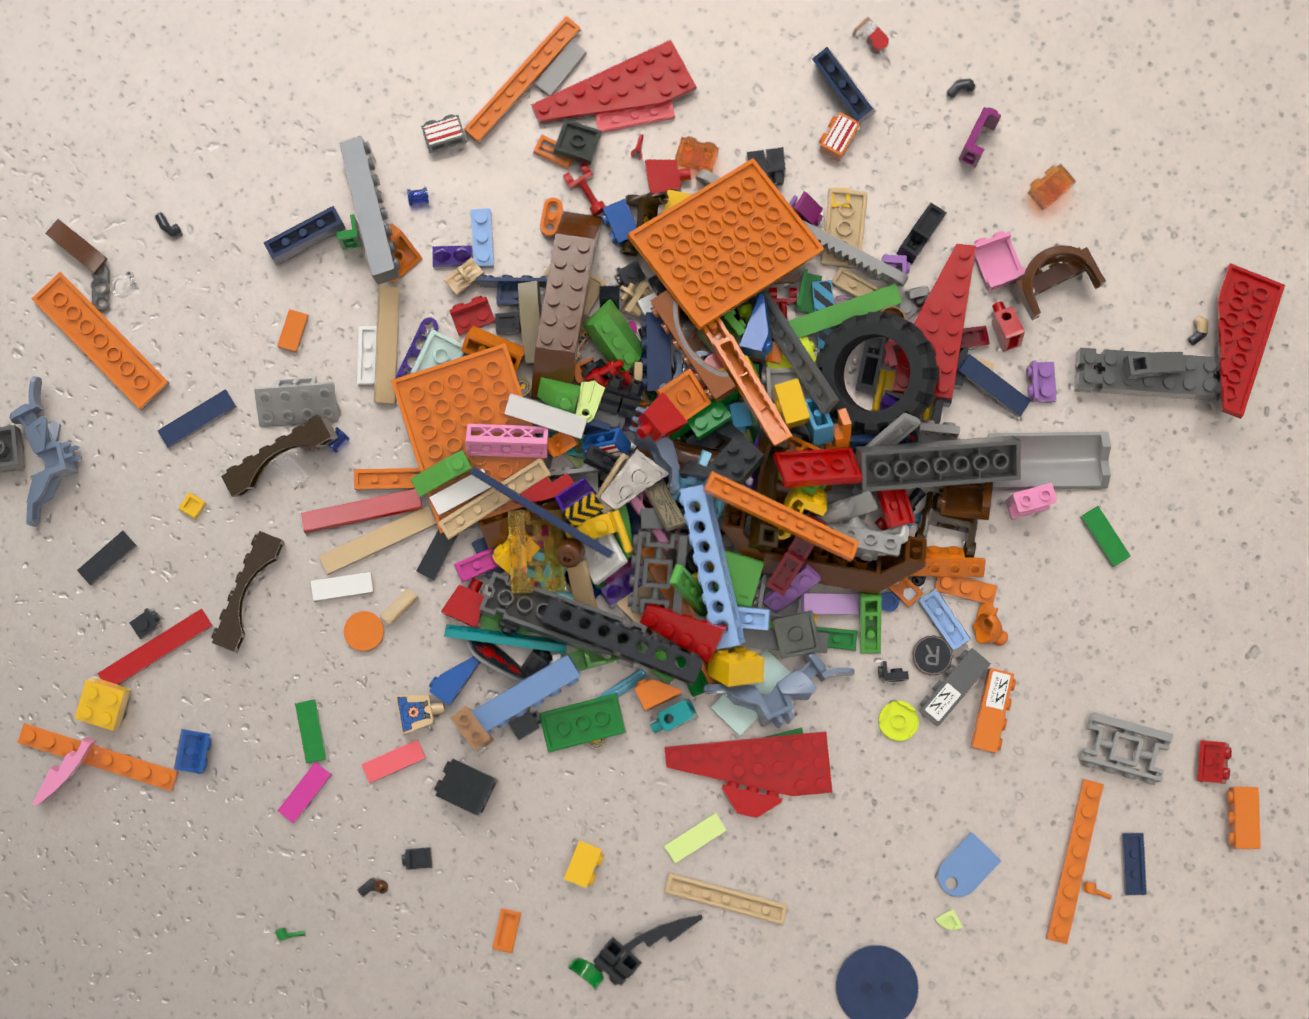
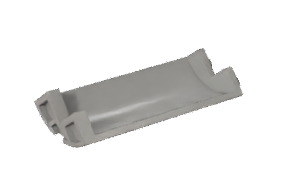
M1108 432L988 433V437L1013 435L1021 440V480L993 482V490L1031 489L1052 483L1054 489L1108 488L1111 472L1108 458L1111 443Z

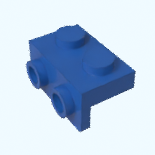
M181 729L174 770L202 774L203 770H206L208 763L206 753L210 749L212 742L211 738H209V733Z

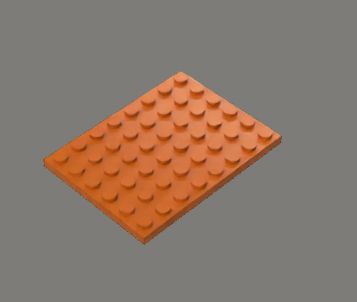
M754 158L627 235V238L698 330L824 251V247Z
M506 343L391 380L420 473L461 450L466 453L465 440L468 424L533 426L531 422L504 414L510 394L523 397ZM480 431L471 432V435L473 436H479L482 434V432ZM494 432L492 435H493V436H501L502 433H501V432ZM514 433V434H512V435H513L514 437H520V436H522L523 434H521V433ZM467 455L472 467L480 470L484 469L486 474L499 482H503L539 459L531 457ZM471 471L427 493L428 497L470 476ZM488 490L476 495L475 497L463 502L462 504L450 509L449 511L441 515H438L433 503L430 500V504L440 534L444 532L438 524L439 521L446 518L447 516L457 511L461 507L465 506L466 504L476 499L480 495L484 494ZM511 500L483 519L524 506Z

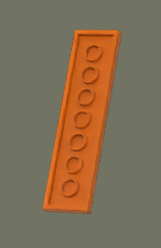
M61 272L31 298L140 410L169 384L163 375Z

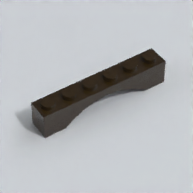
M315 415L309 418L308 423L304 426H296L289 435L278 437L275 440L276 443L260 448L258 454L247 456L240 465H234L226 469L227 473L221 477L232 497H242L255 489L266 467L282 453L303 446L322 448L337 439L338 436L328 417Z
M761 428L758 449L764 454L765 460L756 469L754 491L775 501L779 471L774 460L775 452H785L788 440L774 446ZM751 515L748 548L764 551L777 548L779 528Z
M259 531L258 535H254L251 546H253L251 552L246 554L243 561L245 566L242 572L239 571L235 579L237 585L234 590L230 591L227 598L228 606L222 610L219 620H221L219 627H216L212 633L211 639H213V644L235 653L239 652L245 637L242 609L246 592L256 576L268 565L278 560L285 543L282 539Z

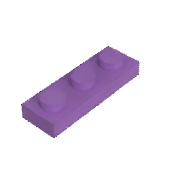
M806 563L800 568L784 596L771 590L763 597V603L777 614L819 582L821 575Z

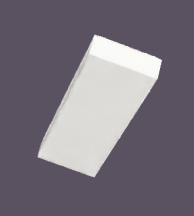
M359 326L358 386H374L377 326Z
M470 475L429 498L438 515H441L488 490L491 486Z
M371 572L311 581L314 602L374 593Z

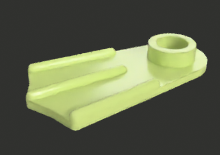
M595 380L581 382L576 415L588 418L587 423L591 422L595 417L605 392V387L599 385ZM582 412H588L589 415L584 416L582 415Z

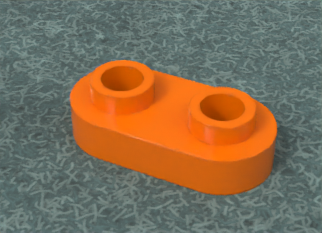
M555 197L548 198L543 205L540 230L546 237L555 236L563 213V204ZM552 206L557 208L555 212L550 211ZM548 225H552L554 227L551 231L547 230L546 228Z

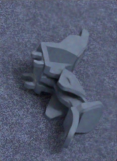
M675 352L673 356V379L682 373L680 352ZM637 407L635 411L643 414L646 409ZM633 416L632 421L639 424L638 417ZM630 426V432L636 434L633 444L649 451L654 463L669 473L667 475L669 477V491L673 495L676 494L679 489L680 467L673 441L667 437L656 442L650 436L642 439L636 431L639 427L634 428Z
M33 376L30 380L29 404L21 405L11 412L9 417L12 423L22 424L25 427L27 440L33 452L45 462V469L33 475L26 502V524L33 527L39 524L41 506L54 498L61 481L65 477L78 473L75 462L82 459L80 455L77 457L73 456L74 450L80 449L79 446H71L68 442H58L61 428L60 423L57 421L48 423L44 416L37 419L36 415L44 410L41 402L42 379L37 376Z
M808 653L804 655L806 665L801 670L797 669L777 682L773 691L767 695L760 694L757 687L747 684L730 687L722 683L708 684L704 687L703 692L706 695L725 694L734 705L754 710L763 726L774 722L775 726L780 728V724H784L782 718L786 720L787 724L794 718L792 700H809L816 691L817 687L811 681L814 676L823 682L831 677L853 676L855 670L853 668L826 670L825 664L817 655Z

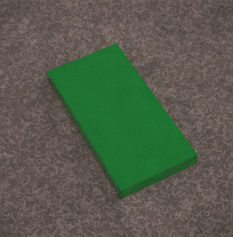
M617 693L539 713L548 753L627 733Z

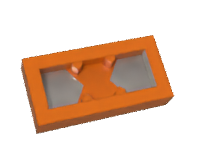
M907 577L888 587L908 608L923 594Z

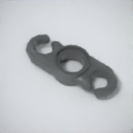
M106 264L101 267L104 269L102 275L92 274V304L99 311H105L109 307V303H106L104 306L97 304L100 299L109 301L108 294L111 290L110 271ZM99 282L106 284L103 292L96 291V285Z

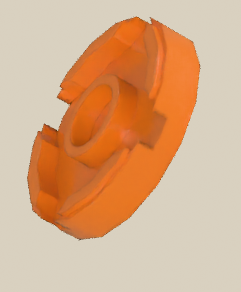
M359 611L351 615L346 621L344 637L353 649L358 651L373 650L383 640L384 626L381 619L374 613Z

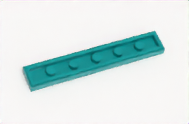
M450 624L446 625L444 637L560 653H565L566 644L545 637L516 635L514 633L508 635L501 631Z

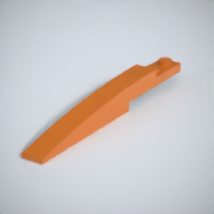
M720 317L700 329L772 444L776 446L791 438L792 434L733 335L729 334Z

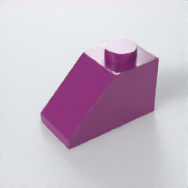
M804 191L794 210L802 220L813 226H819L824 217L821 215L823 208Z

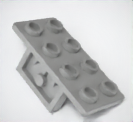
M316 377L278 379L274 387H261L254 390L259 426L308 423V419L315 415L326 416L329 421H338L339 419L334 382L317 383Z

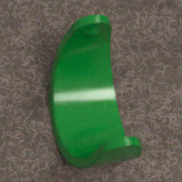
M576 958L568 966V969L583 978L595 990L604 979L602 972H599L594 967V964L585 959Z

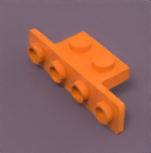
M957 546L926 547L925 568L910 576L984 577L986 561L985 558H965L963 548Z

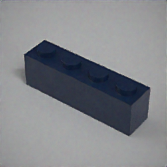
M826 47L812 58L858 122L862 123L876 112L830 48Z
M333 205L263 243L274 263L278 265L346 228Z
M646 312L645 318H641V330H645V338L641 340V348L645 350V357H642L643 369H645V377H642V389H646V395H658L656 391L660 385L671 381V334L667 335L661 327V324H663L660 317L656 319L652 312Z

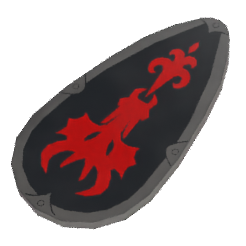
M468 640L467 645L470 652L479 661L488 666L487 672L489 674L494 673L496 670L520 682L529 677L520 670L521 666L496 644Z

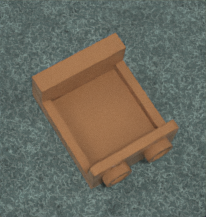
M465 706L451 716L450 719L474 751L480 752L492 743L494 739L486 732L471 712V708Z

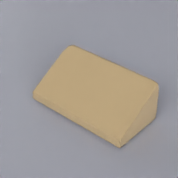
M408 588L380 616L387 624L392 625L419 597Z

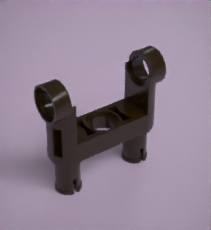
M666 192L626 195L625 201L627 205L638 207L636 228L644 224L645 216L651 220L658 215V205L668 203V200H664L669 198ZM630 241L623 242V245H621L622 255H638L637 249Z
M927 492L925 508L921 510L919 526L915 537L927 539L929 525L965 532L963 546L965 558H974L976 551L975 537L978 526L977 519L941 515V512L937 511L938 495L940 494L935 492V495H933V492Z

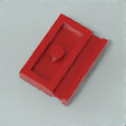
M906 489L877 491L888 528L916 522Z

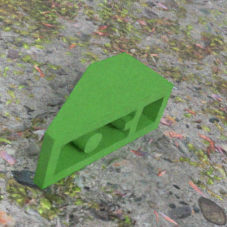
M461 450L411 478V481L419 497L471 471L473 467L465 451Z
M859 591L861 654L881 653L882 597L880 592L873 594Z

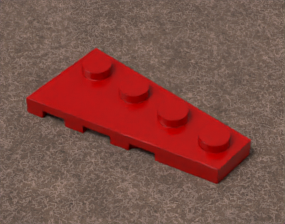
M654 604L646 606L639 622L687 651L700 655V658L708 663L712 661L727 629L726 626L714 625L710 621H701L687 614L681 615L673 610Z

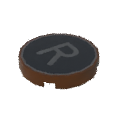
M935 635L920 639L912 651V660L916 668L922 674L929 676L945 672L951 665L953 658L949 643L942 637Z

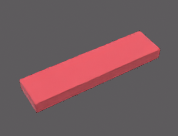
M669 102L659 107L654 105L638 110L633 108L626 109L624 112L595 115L598 130L605 133L675 119L672 102Z

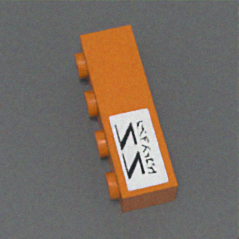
M993 668L987 670L970 748L992 754L997 753V750H1001L1003 738H1000L1001 731L1005 730L1007 725L1005 713L1006 710H1010L1012 699H1009L1010 691H1014L1016 679H1013L1014 673Z

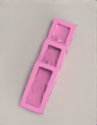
M91 737L84 739L77 752L71 751L66 754L61 766L55 765L50 768L33 805L37 806L73 776L88 756L96 742L95 739Z

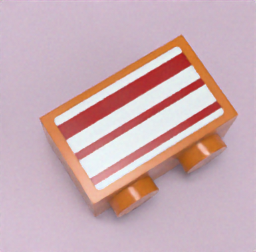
M839 112L837 117L833 116L828 125L830 127L828 133H823L819 140L821 144L820 151L840 162L856 135L860 122Z

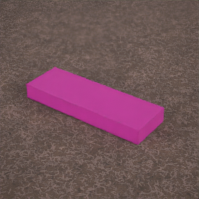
M315 762L277 811L289 821L295 823L332 774Z

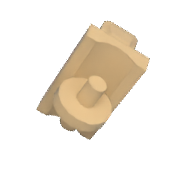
M471 257L447 276L444 281L457 296L475 282L476 277H481L484 272Z
M643 281V283L639 282L635 289L633 283H630L628 287H620L619 290L623 293L620 300L625 302L620 310L623 314L629 313L634 317L641 315L642 312L637 301L639 298L642 299L653 293L648 288L649 284L646 281Z

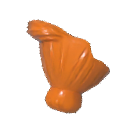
M989 602L983 603L977 612L976 620L973 624V629L976 633L975 637L980 644L994 642L997 646H1003L1008 640V633L1002 630V624L996 616L998 608H994Z

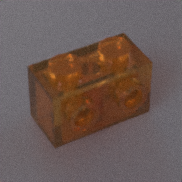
M691 136L681 137L675 160H677V164L697 171L705 169L713 173L719 154V147H716V144L712 142H699Z
M1059 164L1056 168L1054 165L1045 172L1046 176L1041 180L1038 177L1030 184L1031 188L1028 194L1042 210L1046 209L1072 188L1076 182L1062 164Z

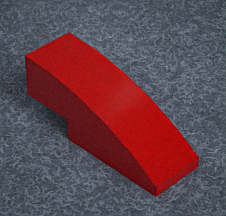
M568 473L552 483L545 477L522 492L521 495L534 503L555 498L556 495L573 485L574 481Z

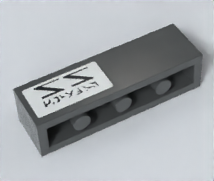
M973 648L969 651L965 649L958 657L960 662L956 666L952 664L945 672L947 677L944 681L939 680L932 688L934 693L930 697L926 695L919 703L921 708L918 711L936 726H939L991 665L989 661Z

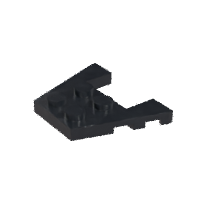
M729 421L715 431L717 437L729 442L708 467L689 460L679 471L680 477L687 479L689 476L697 478L698 481H705L713 471L740 485L747 481L765 460L764 454Z

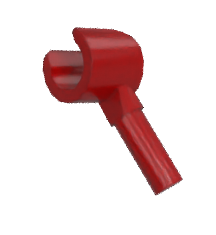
M639 134L636 148L631 151L632 159L635 152L640 153L639 161L643 157L641 152L643 134Z

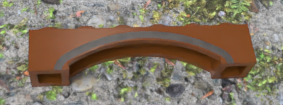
M666 290L652 299L651 312L656 319L660 317L663 322L661 327L667 335L670 333L674 338L672 343L676 350H682L685 356L682 357L688 367H693L695 370L693 374L699 383L703 382L706 389L704 391L710 400L714 399L716 403H719L736 392V385L726 370L719 371L708 365L688 344L680 324V311L683 309L670 292Z

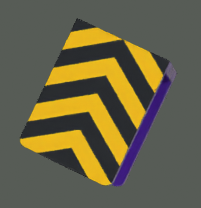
M586 478L580 479L555 496L562 512L575 528L604 509V506L596 497L597 493Z

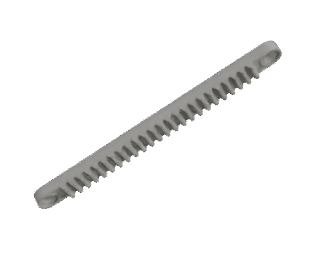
M700 169L696 176V180L704 186L721 178L705 169ZM802 220L824 249H827L828 255L833 252L834 258L840 256L842 262L848 260L849 266L854 263L855 269L861 267L863 273L869 271L870 277L875 274L876 280L882 278L892 284H896V286L904 287L908 276L900 270Z

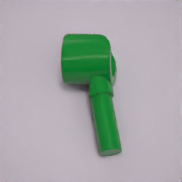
M286 928L275 931L277 939L280 941L292 937L305 936V931L287 933Z

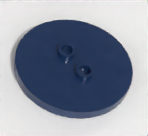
M872 945L854 951L842 963L837 974V999L842 1010L850 1019H906L912 1012L918 998V979L912 964L900 952L886 946Z

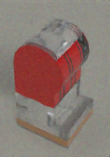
M868 16L853 30L852 36L856 40L862 37L870 45L873 53L880 55L886 51L889 45V38Z

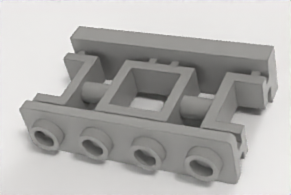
M1090 713V723L1087 729L1097 731L1093 750L1082 749V756H1080L1079 761H1083L1084 766L1096 768V765L1104 767L1103 771L1116 774V771L1123 772L1124 777L1135 779L1136 776L1144 778L1143 782L1155 785L1156 782H1162L1164 770L1154 767L1158 749L1169 750V744L1172 742L1174 734L1103 714ZM1096 725H1104L1122 730L1123 732L1116 731L1113 734L1112 741L1102 739L1104 728ZM1136 735L1162 741V744L1153 743L1151 752L1142 750L1144 739L1136 737ZM1119 738L1137 742L1132 761L1115 756ZM1100 747L1108 748L1110 750L1107 760L1114 761L1115 764L1090 758L1089 755L1098 756ZM1139 758L1149 760L1147 771L1154 772L1155 774H1148L1128 767H1137Z

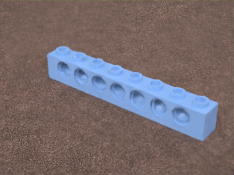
M706 484L681 489L679 498L685 509L684 519L690 531L689 542L694 548L693 560L695 565L698 566V581L702 585L704 592L702 599L708 609L707 621L718 626L724 621L728 625V630L725 631L717 648L722 649L745 643V638L713 498L711 495L703 492ZM695 502H698L701 506L699 512L694 508ZM700 521L705 525L704 532L699 529ZM704 542H707L710 546L708 552L703 548ZM709 561L714 564L713 572L708 569ZM713 581L719 585L718 591L713 589ZM718 601L723 604V611L718 610Z

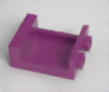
M983 107L958 160L976 168L985 149L975 145V142L983 127L995 130L1001 118L997 110Z

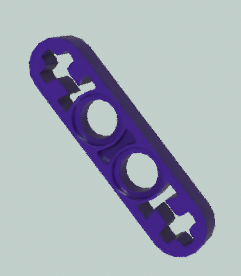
M428 317L421 322L396 378L406 376L407 372L404 368L411 372L412 367L408 366V360L412 357L418 358L421 350L416 348V343L419 340L426 341L427 337L424 335L427 328L425 325L433 323L434 330L439 331V325L434 318Z

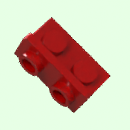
M477 296L471 299V302L467 304L458 303L452 307L453 309L449 310L459 336L468 333L473 326L482 328L495 323L487 297Z
M1200 740L1197 781L1227 783V780L1230 779L1228 759L1230 760L1232 757V748L1229 747L1228 743Z

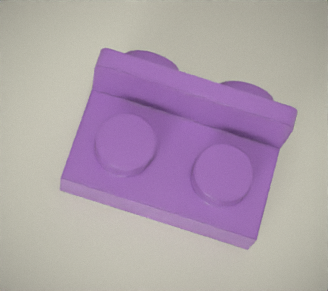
M1032 360L1026 369L1027 378H1030L1028 397H1031V403L1056 402L1054 362H1037Z

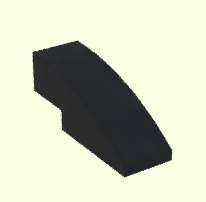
M930 202L900 245L896 254L907 256V261L913 264L947 212Z
M875 337L864 342L855 391L875 395L883 359L884 344L887 337Z

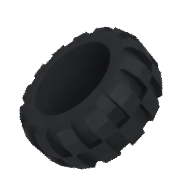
M868 312V314L854 315L844 320L840 327L836 330L832 329L824 339L825 345L821 353H817L815 364L839 399L829 412V415L838 420V410L846 408L852 423L851 430L853 432L878 435L904 412L920 419L926 408H930L936 396L934 394L936 384L939 382V367H937L935 358L937 354L931 341H928L923 331L912 322L900 316L884 312ZM875 337H888L904 350L910 364V380L905 393L899 401L887 409L872 412L859 406L849 395L844 381L845 364L851 352L862 342Z

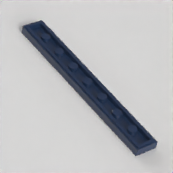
M473 467L470 473L474 477L609 559L613 557L615 552L480 469Z

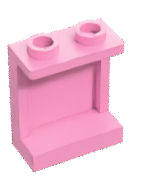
M1004 231L997 232L992 238L986 240L983 237L976 240L975 244H973L976 246L975 261L987 292L1013 284L1018 281L1017 278L1025 273L1026 269L1021 267L1011 242L1010 231L1006 233Z
M1052 483L1013 493L1006 500L1011 520L1049 510L1050 505L1057 502Z

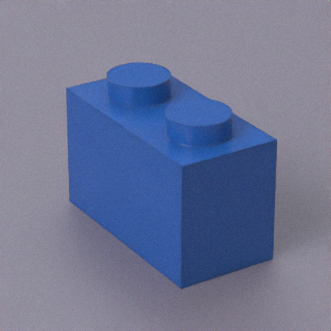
M625 199L603 207V215L601 217L604 225H609L611 230L609 236L613 244L617 243L618 248H620L623 242L630 241L627 235L636 229V223Z

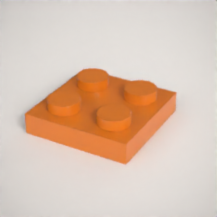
M687 369L656 391L658 395L664 392L686 420L712 403L691 369Z

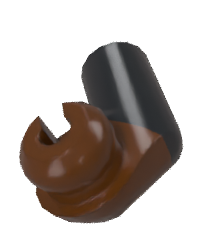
M371 878L359 887L357 891L362 897L371 891L384 894L388 891V884L383 879Z

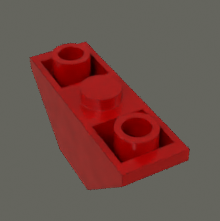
M727 782V785H722L721 788L737 814L754 818L760 817L782 803L783 798L778 797L779 793L767 791V794L758 793V788L747 786V790L740 789L739 784Z

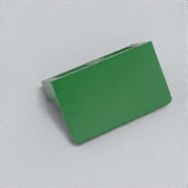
M354 214L350 215L352 230L337 232V239L343 250L362 247L359 224Z
M804 269L795 310V312L804 314L814 312L811 282L822 281V276L807 273L808 269Z

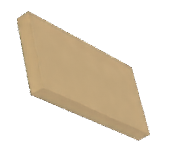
M829 188L824 231L861 251L863 247L868 192ZM832 193H834V203H841L839 207H831ZM846 194H850V202L846 201ZM845 203L850 204V208H841V206ZM824 249L821 265L855 269L854 263L849 266L848 260L842 262L840 256L834 258L833 252L828 255L827 249Z

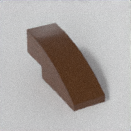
M59 219L45 233L95 274L108 260V258Z

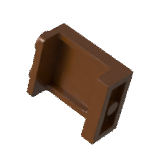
M993 482L940 486L939 492H943V494L938 495L937 507H941V515L989 520Z

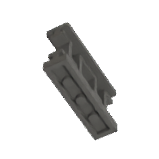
M638 529V535L634 534L633 547H636V555L632 554L631 567H635L634 575L630 574L629 587H633L632 595H628V607H631V612L644 613L645 603L664 604V608L681 614L682 596L677 590L673 589L672 607H669V599L659 598L660 588H671L669 582L675 568L672 567L673 559L663 558V548L674 549V543L677 540L676 564L685 567L687 533L677 534L671 532L670 542L650 541L651 531ZM642 538H646L645 546L655 547V557H644L643 565H640ZM648 563L668 564L666 582L647 581ZM639 578H642V587H652L651 597L640 596V605H637Z

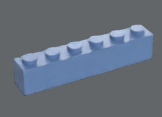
M568 653L473 709L471 712L486 732L491 734L490 729L495 726L498 728L503 727L509 723L508 719L514 715L516 718L527 712L525 710L527 707L532 705L535 708L544 702L543 698L549 694L553 697L560 693V688L566 684L570 687L577 683L581 673Z

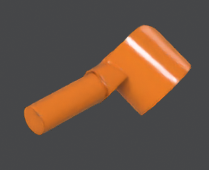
M1084 883L1085 893L1096 894L1109 900L1112 898V895L1096 890L1097 883Z

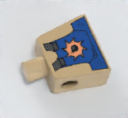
M430 695L396 696L403 735L434 725V715L445 713L443 701L432 703Z

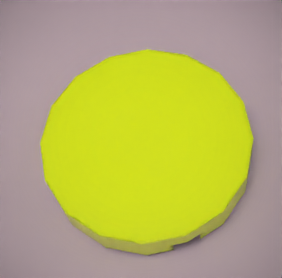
M894 701L885 705L880 711L878 723L882 734L888 739L905 741L917 731L919 718L915 708L909 703Z

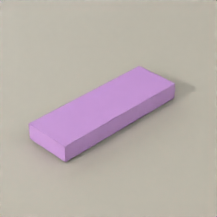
M803 593L801 595V612L812 610L813 614L857 615L859 614V594Z

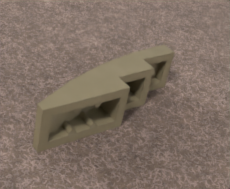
M538 281L518 283L520 322L526 365L534 364L535 346L542 312Z

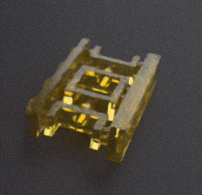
M560 509L547 510L563 520ZM530 510L508 511L511 592H534L533 582H546V590L549 592L564 591L566 584L564 568L556 557L557 549L564 540L562 530L545 519L530 520ZM525 525H533V537H525ZM541 525L549 526V536H541ZM531 541H544L545 561H532ZM543 565H550L551 577H543ZM527 566H535V578H527Z

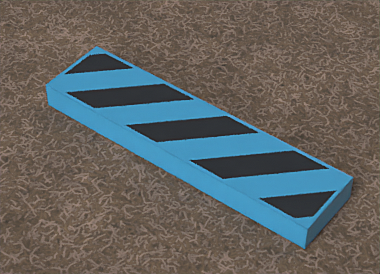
M832 280L811 282L814 312L833 306ZM836 326L816 332L818 352L821 353L825 345L824 339L832 329L836 330Z

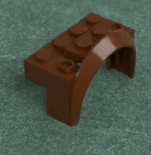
M1060 245L1047 248L1037 254L1028 264L1025 273L1017 278L1018 281L1013 283L1014 286L1011 289V293L1017 304L1023 303L1033 321L1040 317L1039 314L1041 313L1035 298L1036 295L1085 271L1095 289L1102 287L1106 280L1088 247L1081 250L1080 247ZM1049 265V269L1043 272L1042 268Z

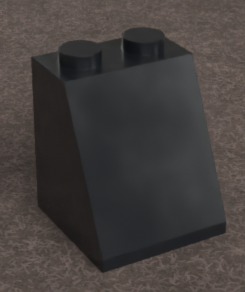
M452 758L451 762L447 761L443 769L445 773L443 780L439 779L434 791L437 792L435 796L481 817L498 779Z

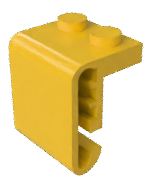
M793 487L790 488L782 505L801 514L805 508L824 516L827 510V494L820 488L813 495H810ZM779 528L778 539H787L791 535V533Z

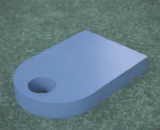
M970 832L941 863L937 874L939 885L949 895L956 897L966 896L972 893L1002 860L973 832ZM950 877L955 878L957 881V886L954 889H948L946 886V880Z

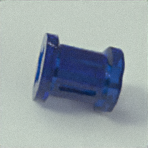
M427 186L417 190L407 189L409 206L422 202L429 204Z
M338 427L335 428L338 438L327 444L335 453L338 452V448L345 441L350 439Z

